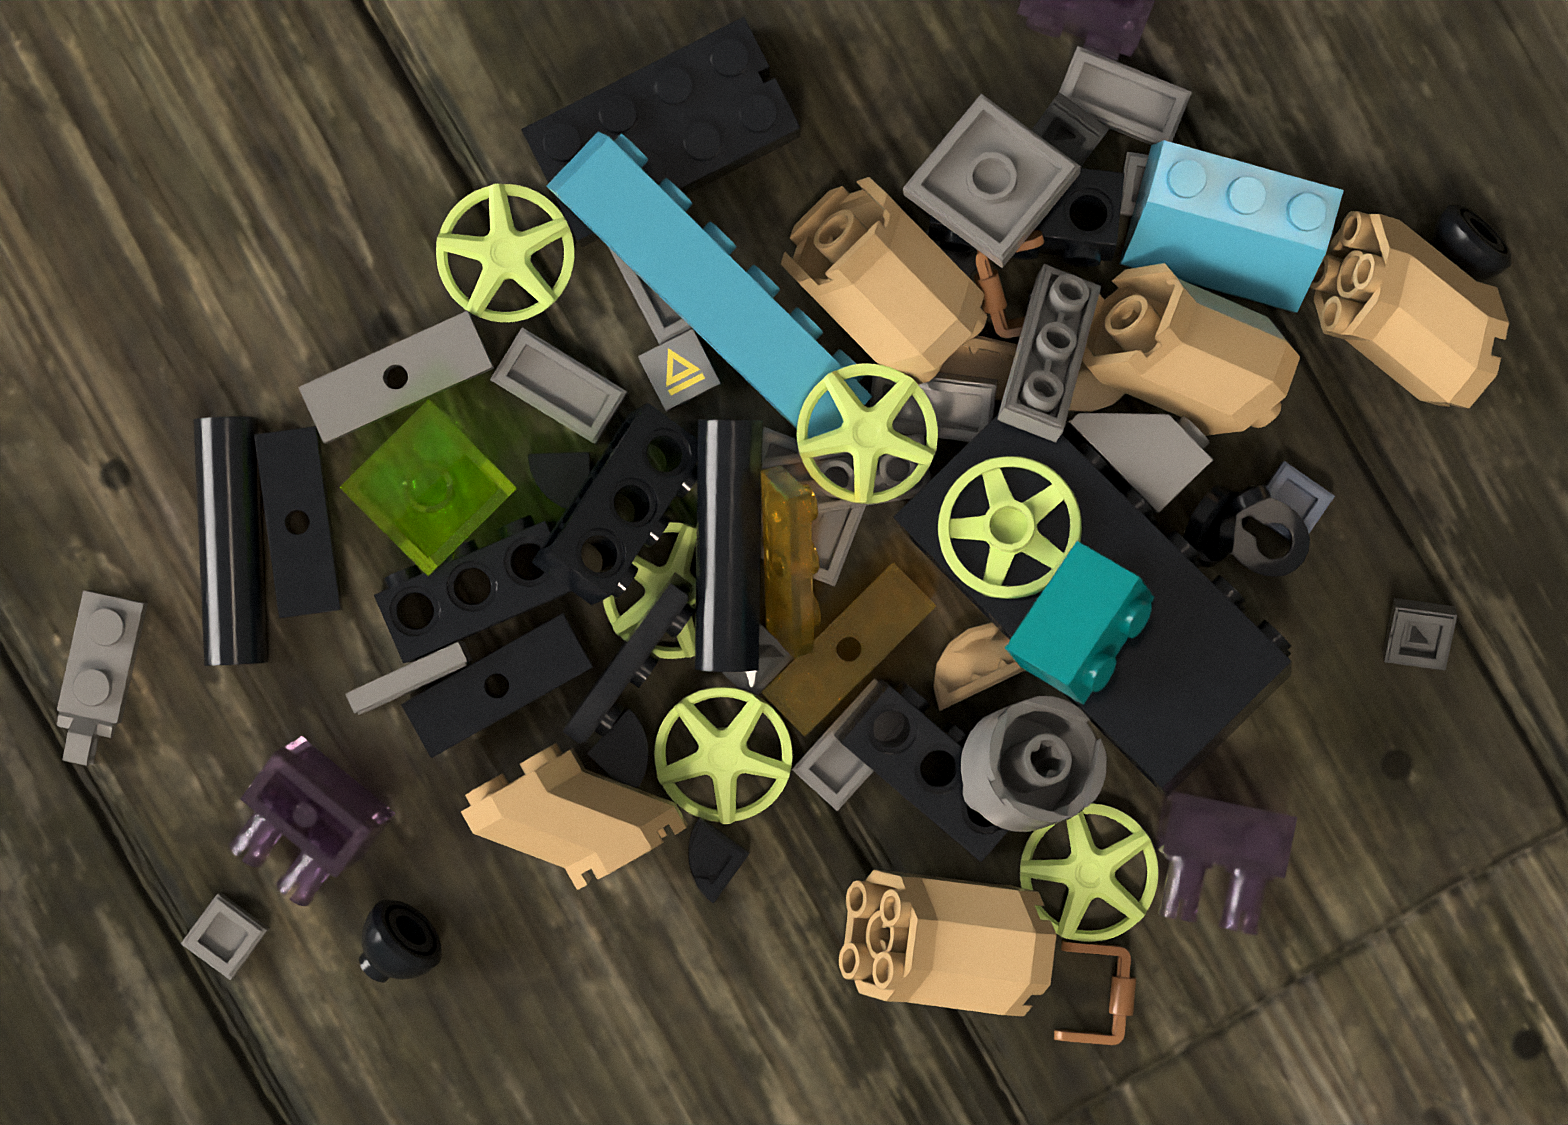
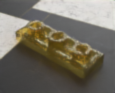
M778 465L761 470L766 629L793 658H798L813 653L814 627L818 626L821 621L820 608L813 594V574L819 571V557L812 542L811 521L816 520L818 517V505L810 486L807 484L801 485L785 468Z
M892 562L761 693L806 736L936 605ZM845 637L857 639L861 646L859 656L851 661L843 660L837 654V645Z

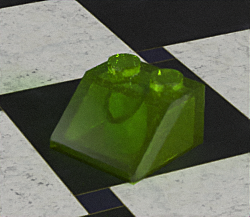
M434 398L428 399L339 487L427 576L517 489L516 485L483 448Z

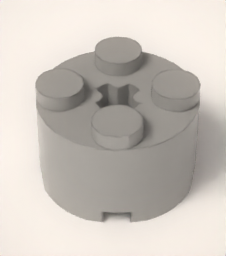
M1037 696L1005 707L983 717L970 732L964 744L961 757L964 800L971 809L978 811L988 821L1010 831L1030 832L1068 820L1088 807L1098 797L1102 789L1107 769V757L1101 738L1096 739L1087 723L1090 719L1079 707L1064 699L1052 696Z

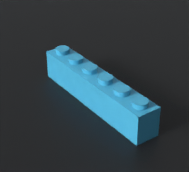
M598 131L551 180L547 187L797 429L801 408L812 389L829 373L855 365L856 363L840 349L831 356L816 341L823 334V331L798 307L788 314L773 299L780 291L779 287L754 264L745 271L730 256L737 246L716 225L709 221L702 229L686 213L693 203L678 187L667 178L657 185L641 169L647 163L648 158L628 138L620 134L613 141L610 137ZM856 376L844 380L863 405L873 397L859 384L864 376ZM829 391L824 393L812 411L808 426V439L840 428L843 424V418Z

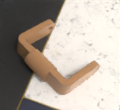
M1034 230L1016 252L1041 246L1044 243L1042 232ZM977 250L975 262L978 273L975 274L974 280L975 284L985 294L982 302L983 311L990 313L995 332L1000 337L1012 338L1020 336L1025 317L1008 320L1005 311L1007 302L998 270L993 269L991 260Z
M1062 940V951L1117 956L1116 975H1112L1109 1003V1013L1113 1014L1111 1033L1054 1029V1039L1103 1045L1119 1044L1125 1036L1126 1016H1132L1134 1012L1136 978L1130 977V953L1124 946L1117 944Z

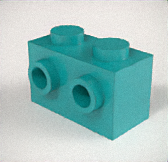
M1076 541L1005 649L1021 668L1084 705L1092 691L1097 692L1101 690L1111 678L1116 665L1115 656L1127 638L1137 636L1145 627L1151 614V602L1154 597L1139 576Z

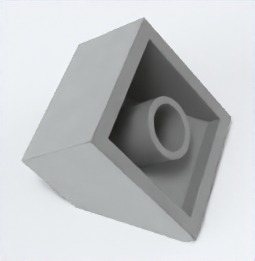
M1078 413L1070 418L1064 427L1069 433L1070 438L1078 446L1086 442L1105 460L1111 468L1108 472L1113 477L1112 481L1122 491L1128 486L1132 487L1153 508L1155 513H1159L1213 460L1203 450L1210 443L1209 440L1185 416L1180 420H1174L1169 414Z

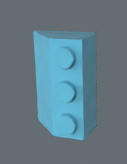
M1163 140L1151 145L1119 264L1137 268L1165 263L1178 279L1192 285L1297 313L1327 252L1344 190Z

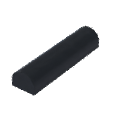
M230 416L193 419L204 666L268 663L261 485L254 437L255 434H258V418Z
M698 419L695 670L711 672L759 671L762 420Z

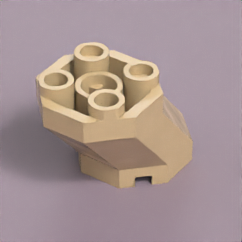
M870 177L856 181L862 190L851 194L843 186L829 190L794 225L790 239L797 247L793 259L784 252L781 265L877 364L894 368L910 376L918 385L929 382L938 374L942 364L965 341L977 336L984 328L987 314L981 309L985 294Z
M1350 211L1344 218L1341 228L1330 241L1327 252L1310 285V288L1315 289L1314 303L1323 333L1346 340L1420 401L1445 407L1452 405L1459 408H1470L1497 376L1501 357L1491 355L1495 337L1503 340L1506 339L1509 320L1498 288L1475 281L1402 221L1381 214Z
M1165 263L1125 269L1112 280L1118 287L1116 291L1106 299L1099 293L1082 361L1101 383L1180 417L1185 416L1205 436L1245 431L1250 426L1261 428L1268 425L1279 415L1281 401L1287 396L1300 356L1267 316L1178 279Z
M557 743L520 763L525 775L511 783H508L502 773L467 793L465 796L471 806L461 811L473 834L565 868L577 890L588 885L592 879L588 870L592 869L596 878L600 879L662 844V838L667 836L664 827L668 824L675 835L688 826L676 803L585 769L574 748L562 753Z
M873 870L865 881H854L848 888L846 894L847 924L844 946L839 955V968L845 979L855 981L860 994L883 1001L909 1002L998 1015L1025 1016L1032 1007V1005L1025 1004L1031 995H1042L1051 985L1056 932L1051 920H1040L1035 905H1045L1040 893L1037 891L1012 885L988 884L896 871Z

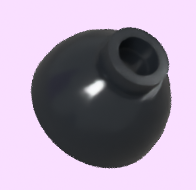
M1448 205L1435 225L1432 239L1435 249L1477 282L1491 279L1511 266V252L1508 246L1490 225L1473 211L1462 205Z
M381 900L369 912L362 930L361 942L364 952L359 957V963L362 970L371 979L381 983L386 982L389 978L397 980L413 979L428 973L440 963L442 948L439 936L430 921L420 911L401 901Z

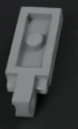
M83 590L57 711H60L57 726L69 729L63 761L85 766L93 765L99 737L113 738L116 725L122 723L148 603Z

